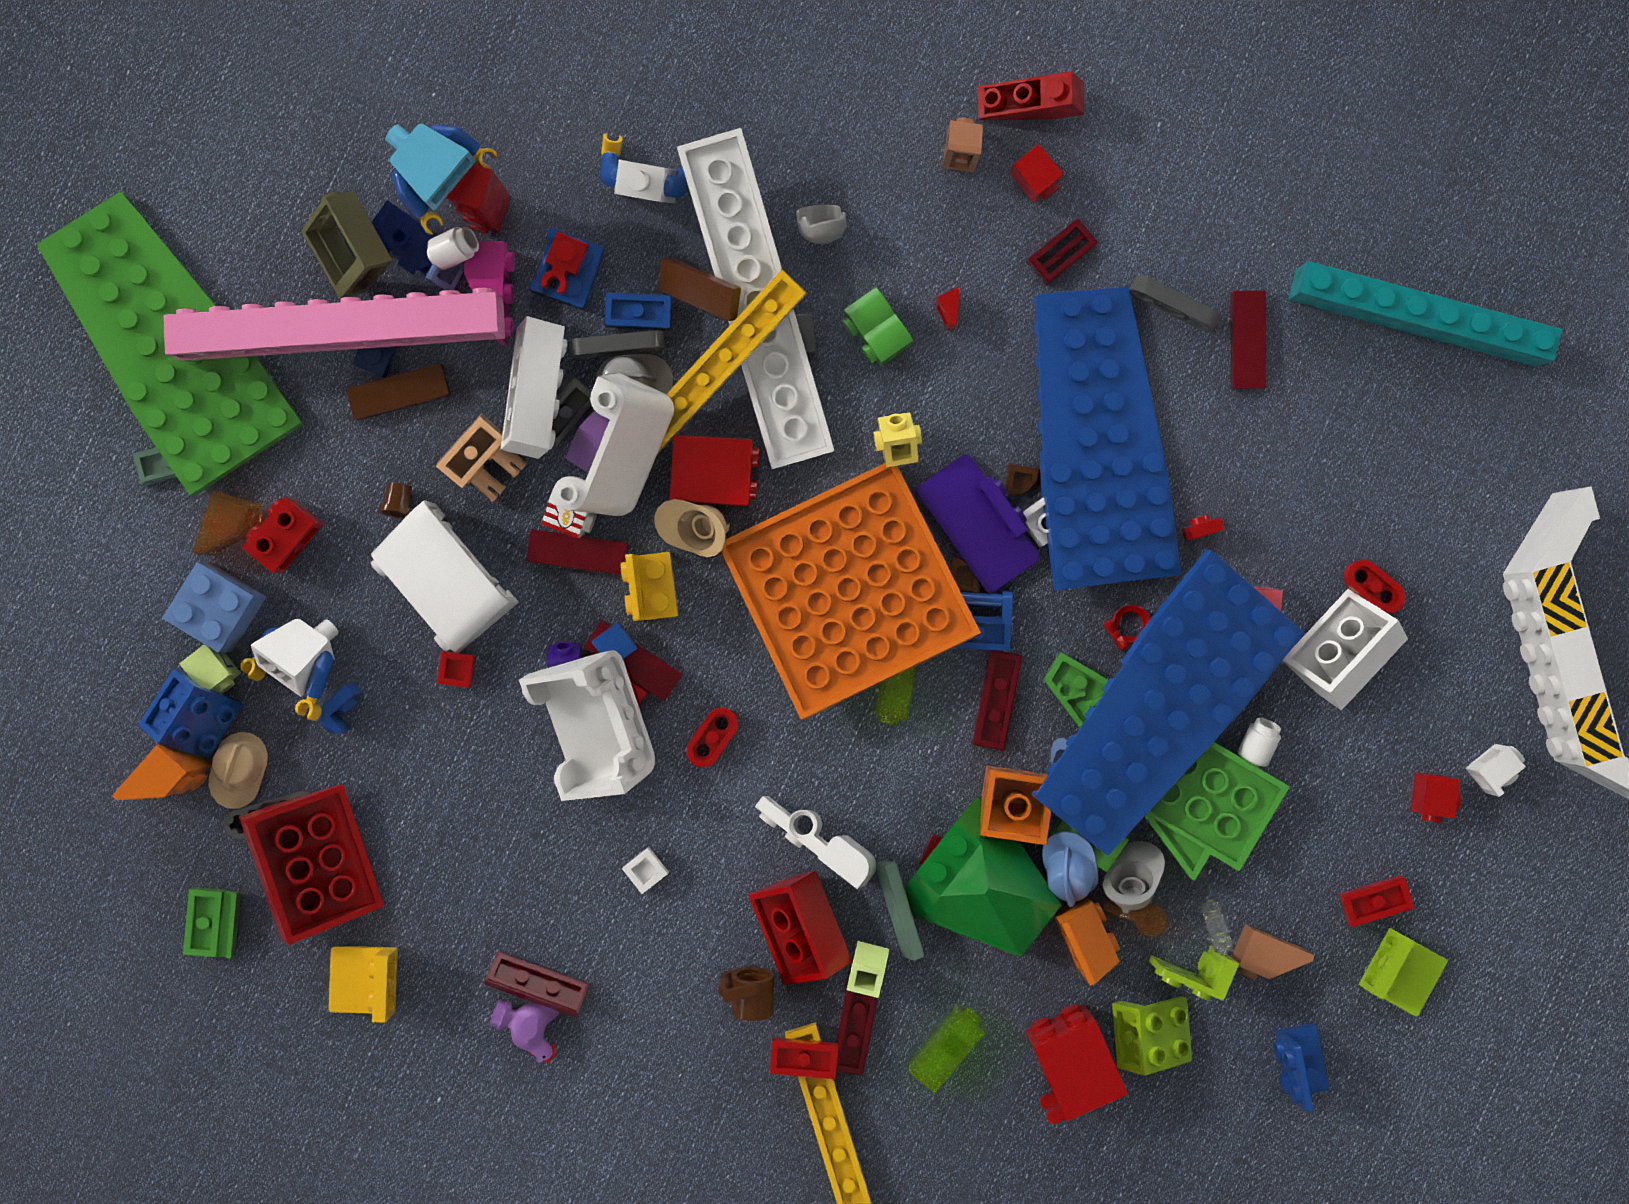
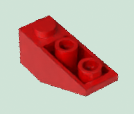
M1073 71L978 86L979 119L1053 120L1084 115V82Z

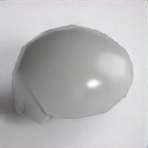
M813 205L796 211L799 233L805 240L811 243L829 244L839 239L846 230V213H841V208L837 205Z

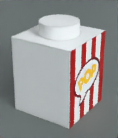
M548 503L541 524L578 539L585 532H591L597 515L587 512L569 511Z

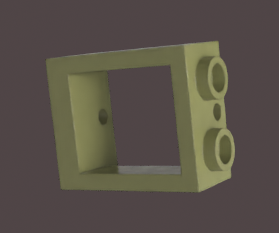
M333 191L323 196L321 204L316 211L309 215L308 222L301 230L339 299L367 292L393 261L354 191L341 194L338 191ZM337 225L339 226L341 232L343 233L345 239L351 247L354 255L356 256V260H354V258L352 257L345 242L339 234L336 228Z

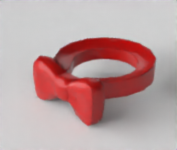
M1126 605L1118 609L1112 620H1106L1102 626L1110 633L1118 650L1127 649L1128 644H1133L1139 634L1135 637L1122 636L1119 633L1118 626L1121 617L1126 612L1136 613L1141 618L1142 630L1150 621L1148 613L1142 607Z

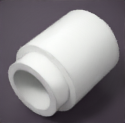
M454 227L428 241L427 256L433 265L438 266L442 270H447L472 258L479 249L478 240L470 228Z
M1256 718L1255 722L1251 723L1237 751L1238 755L1258 768L1260 766H1268L1281 739L1279 735L1281 728L1270 720Z

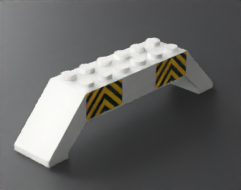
M1591 486L1552 493L1503 573L1505 580L1503 590L1507 599L1510 600L1513 609L1512 623L1521 638L1520 652L1522 658L1528 663L1531 674L1529 685L1533 693L1536 694L1539 703L1537 712L1539 720L1545 726L1547 732L1546 746L1548 752L1554 758V761L1629 799V758L1625 757L1571 565V560L1591 522L1600 519Z

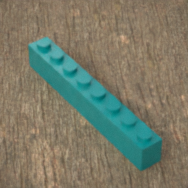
M1311 261L1305 262L1296 269L1288 300L1534 367L1555 360L1563 330Z

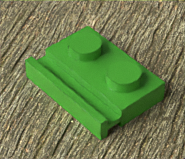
M200 887L189 889L183 955L219 956L229 959L235 956L241 891Z

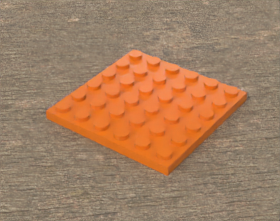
M885 463L726 539L721 551L802 721L981 635L898 466L886 467Z

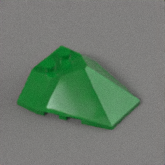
M976 797L905 887L906 896L911 911L922 920L1022 957L1060 908L1061 903L1055 894L1050 891L1047 882L1019 841L980 835L981 799Z

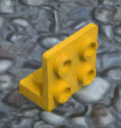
M671 552L645 555L625 554L626 562H621V574L623 582L629 583L630 595H625L627 615H633V621L679 616Z
M333 946L330 956L329 1011L372 1014V1022L385 1023L392 1017L396 1011L398 948Z

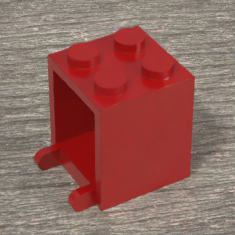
M1078 1004L1069 1005L1060 1011V1015L1051 1019L1048 1017L1040 1018L1031 1023V1028L1025 1030L1052 1092L1041 1096L1039 1100L1041 1107L1048 1110L1046 1118L1051 1124H1057L1064 1120L1070 1121L1128 1095L1098 1024L1084 1004L1081 1006Z

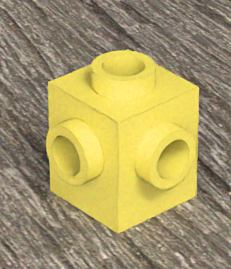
M910 412L879 417V431L873 432L876 451H883L886 467L919 462L917 445L922 444L921 430L919 424L913 425Z

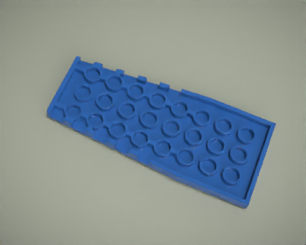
M1119 287L1038 294L1032 299V303L1036 305L1034 336H1037L1038 355L1035 356V367L1039 369L1037 401H1040L1041 419L1038 420L1039 435H1042V451H1040L1041 494L1045 501L1043 509L1044 514L1046 513L1045 525L1046 529H1048L1047 541L1054 590L1181 575L1169 477L1129 288Z
M1206 549L1143 628L1120 662L1123 666L1114 679L1109 678L1102 689L1105 691L1095 707L1090 706L1084 715L1087 719L1076 735L1072 734L1065 743L1068 747L1058 762H1053L1046 772L1049 775L1038 791L1034 789L1032 796L1100 851L1109 855L1244 710L1305 632L1212 550Z

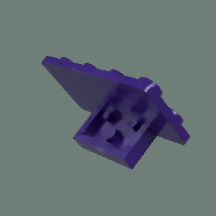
M968 454L960 456L917 487V495L986 592H995L1039 560V552L1024 533L1028 530L1024 525L1027 522L1024 513L1017 505L1012 508L1005 498L1008 492L998 478L993 481L990 476L985 478Z

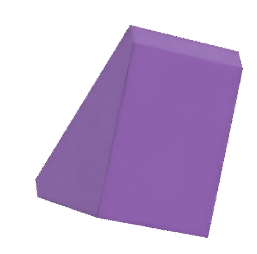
M594 411L578 427L566 459L589 473L610 419Z

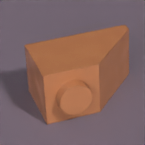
M957 118L956 121L950 120L942 168L974 173L982 150L983 125L976 124V121L970 118Z
M1245 924L1231 957L1239 963V973L1256 980L1258 975L1271 979L1312 962L1315 955L1302 947Z

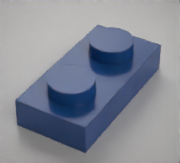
M606 292L605 327L671 330V295Z

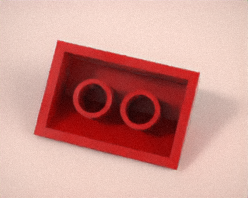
M473 164L446 198L455 207V212L463 216L462 220L470 224V229L487 235L489 230L496 233L500 232L511 196L493 170Z
M816 870L791 876L748 894L784 985L827 979L853 962Z

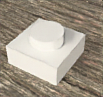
M647 847L622 867V870L641 894L669 873L650 847Z

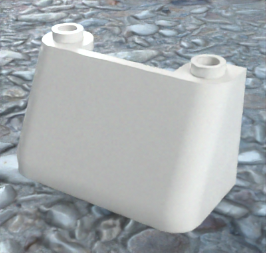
M617 373L598 376L591 392L590 400L593 409L601 416L610 419L586 480L574 476L561 478L552 490L548 500L549 503L569 511L612 516L626 515L633 511L637 505L673 417L674 405L666 394Z
M424 500L371 553L374 559L371 565L382 577L386 575L427 622L437 634L434 637L437 644L445 652L451 649L453 652L459 653L519 602L509 590L505 592L500 585H497L499 581L486 571L452 530L453 527L450 523L441 521L446 516L435 503Z
M614 650L601 652L529 673L519 679L523 695L530 704L541 705L546 703L565 757V761L557 767L554 775V783L561 801L625 794L651 773L655 765L654 751L624 661L618 652Z

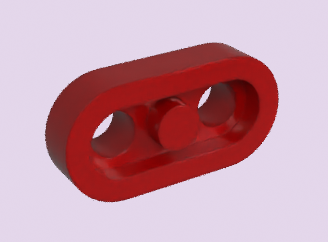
M1357 560L1351 562L1345 568L1343 580L1351 591L1386 613H1394L1401 609L1405 602L1403 588L1373 562ZM1357 571H1361L1364 576L1360 583L1355 579ZM1383 591L1388 594V601L1386 603H1383L1380 599Z
M717 707L708 714L687 745V757L692 764L698 767H707L717 760L737 731L738 718L734 711L727 707ZM719 717L726 718L728 720V727L725 729L718 728L716 720ZM700 744L708 745L710 752L707 755H700L697 748Z

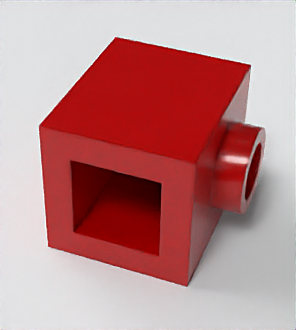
M1039 144L1015 162L1009 172L1033 203L1041 197L1047 200L1060 189L1058 183L1063 176L1062 171Z
M1415 772L1410 811L1422 814V820L1442 823L1443 817L1456 818V811L1461 806L1460 779Z

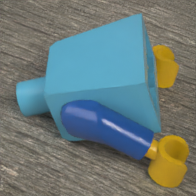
M420 123L411 133H408L397 124L388 131L385 138L396 149L389 161L395 167L392 179L398 198L416 218H421V225L428 234H433L426 226L429 219L435 218L443 226L441 217L435 212H429V207L435 211L474 163L491 169L482 161V156L485 152L491 157L497 158L495 150L480 148V143L456 126L434 124L427 127Z

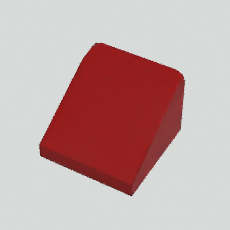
M956 287L938 296L935 302V307L949 332L954 330L957 324L960 287Z

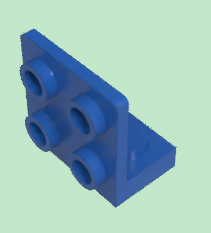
M174 668L138 725L158 744L209 758L242 708L243 703L232 697L201 687L185 672Z
M1314 1023L1275 1030L1277 1041L1273 1042V1049L1278 1062L1281 1061L1283 1073L1279 1074L1281 1088L1284 1094H1288L1292 1098L1294 1104H1298L1306 1113L1313 1112L1310 1094L1329 1090L1317 1026Z

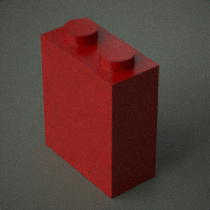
M674 435L670 500L677 499L694 504L750 508V500H756L757 481H752L751 478L752 467L758 468L759 448H753L754 443L750 439Z

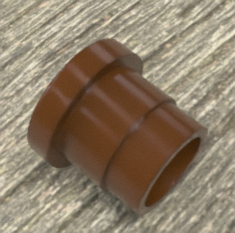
M387 483L383 504L379 505L378 512L390 517L405 518L412 511L410 509L412 487L401 483Z

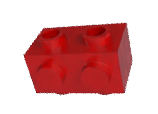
M288 497L276 500L267 511L269 516L261 525H255L246 535L248 541L242 547L272 573L283 574L324 526L321 520L297 500Z

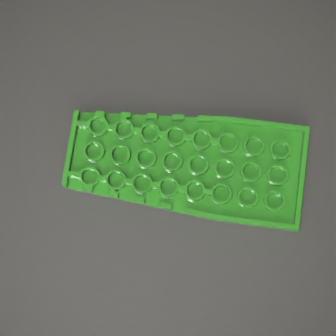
M122 192L113 195L37 244L132 413L190 496L195 497L304 425L257 356L178 361L165 355L164 315L176 314L177 309L183 308L195 309L197 312H209V308L216 305Z

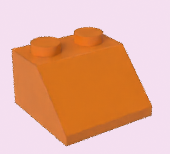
M159 744L153 748L112 797L116 800L160 798L174 794L181 795L188 790L195 791L207 779L205 773L212 765L201 756Z
M986 765L981 796L980 835L1046 845L1051 810L1033 797L1032 792L1034 789L1036 791L1039 790L1049 774Z
M1086 896L1084 899L1076 901L1073 907L1066 905L1059 908L1053 915L1078 971L1089 986L1097 983L1120 962L1116 954L1120 950L1119 944L1112 932L1107 933L1102 924L1107 919L1099 902L1093 904Z

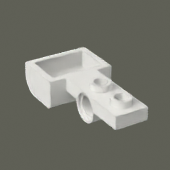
M762 796L755 807L761 811L759 817L773 828L778 824L787 831L785 837L799 848L805 845L818 856L819 860L856 889L866 886L875 874L877 865L874 856L850 836H835L829 843L819 836L822 829V820L816 812L812 810H798L791 814L769 796ZM804 815L810 817L813 822V828L808 834H803L798 829V821Z

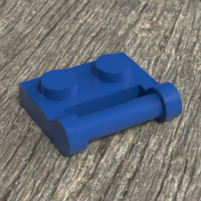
M549 228L546 236L549 240L536 278L531 280L528 290L549 299L585 310L606 249L604 246L571 236L554 228ZM557 231L589 245L588 252L577 277L568 273L566 277L568 289L563 296L557 292L560 286L559 280L556 288L548 286L545 289L541 286L543 275L552 270V266L547 265L545 259Z
M1002 591L1001 594L961 592L967 606L1001 607L1000 617L972 615L981 635L954 648L1010 651L1012 591Z

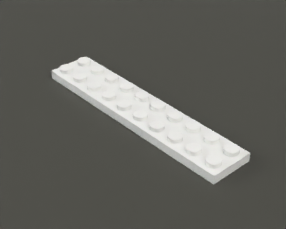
M741 128L677 147L714 275L741 287L737 317L782 269ZM793 309L741 364L772 469L834 451ZM734 320L728 321L729 326L733 323Z

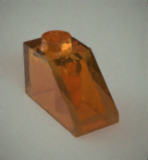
M213 490L192 553L212 556L245 539L248 532L261 522L262 513L260 508L262 504Z

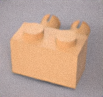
M481 413L438 461L436 467L461 488L465 484L471 483L493 502L506 486L502 485L484 469V463L487 460L493 459L515 478L528 462L524 461L516 453L500 450L503 431Z

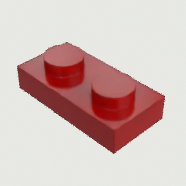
M1401 875L1339 893L1347 924L1351 927L1414 909L1406 879Z
M773 1037L769 1074L836 1079L838 1043Z

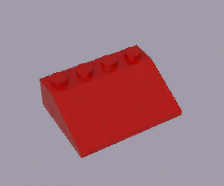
M343 784L279 802L239 817L280 938L287 945L384 907Z

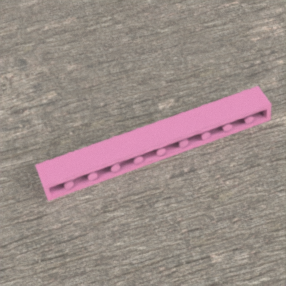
M475 288L472 290L473 293L460 294L456 290L440 291L439 296H427L425 293L412 292L406 294V298L394 299L392 295H376L373 297V300L361 301L357 297H344L338 303H328L327 300L313 299L308 301V305H296L293 302H276L275 307L263 308L259 304H244L242 309L230 310L229 307L213 306L209 308V312H197L195 309L183 308L177 309L176 314L164 315L165 355L178 361L505 339L503 299L497 292H493V289Z

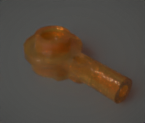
M1107 900L1104 901L1102 907L1105 914L1135 922L1137 929L1145 936H1158L1167 927L1168 918L1166 912L1156 904H1148L1140 910H1130L1128 914L1123 913L1122 908L1116 903Z

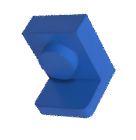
M355 683L345 684L321 705L322 713L319 721L328 732H335L337 735H340L351 729L339 713L344 716L358 705L356 699L363 692Z

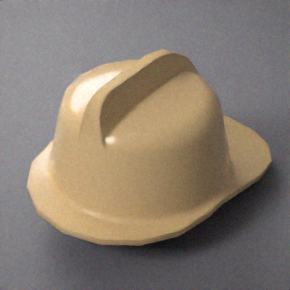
M672 499L661 504L654 516L655 528L659 536L666 543L676 548L704 557L716 556L723 550L729 525L719 509L712 505H697L684 500Z
M246 732L231 734L221 742L213 756L208 786L211 796L218 804L225 808L239 809L246 807L256 798L268 761L266 745L259 737Z

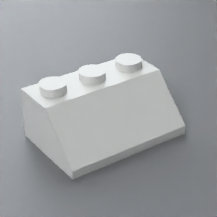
M1347 589L1283 659V662L1318 695L1342 710L1408 638L1396 618Z

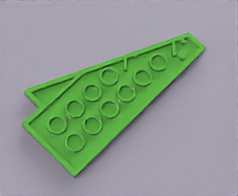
M1059 652L1043 679L1079 729L1087 719L1084 715L1090 706L1095 707L1105 691L1102 689L1108 681L1105 677L1062 652ZM1213 742L1144 817L1188 877L1195 881L1210 855L1240 871L1290 786Z

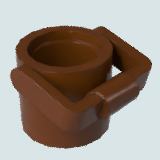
M749 965L725 971L721 974L718 993L723 997L724 1002H732V1015L744 1021H761L773 1016L774 973L772 971L757 967L756 965Z

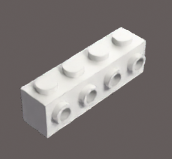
M527 316L517 327L500 450L539 459L548 450L552 449L556 436L555 430H552V423L559 410V400L556 399V392L563 379V369H559L560 360L564 357L567 348V340L563 339L565 326Z

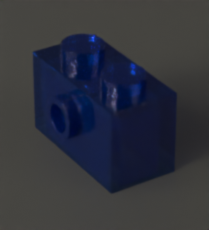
M386 200L371 223L388 253L391 252L400 258L397 263L399 266L412 275L419 271L426 276L432 266L427 256L428 241L438 235L433 231V234L425 232L420 222Z

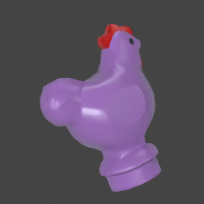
M498 999L489 1022L490 1026L496 1027L497 1031L508 1027L513 1043L517 1047L529 1051L531 1056L537 1058L538 1063L542 1061L549 1063L557 1055L555 1052L556 1045L550 1044L543 1036L546 1025L559 1015V1011L537 1003H528L515 1010L512 1008V1003L509 1000L504 1002Z

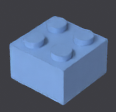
M196 562L162 619L218 653L233 652L267 596L212 563Z

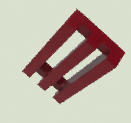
M1077 218L1029 257L1026 262L1033 266L1035 273L1041 276L1045 285L1048 286L1094 248L1098 242ZM1075 229L1080 232L1041 265L1038 260ZM1084 238L1088 243L1051 274L1046 271Z

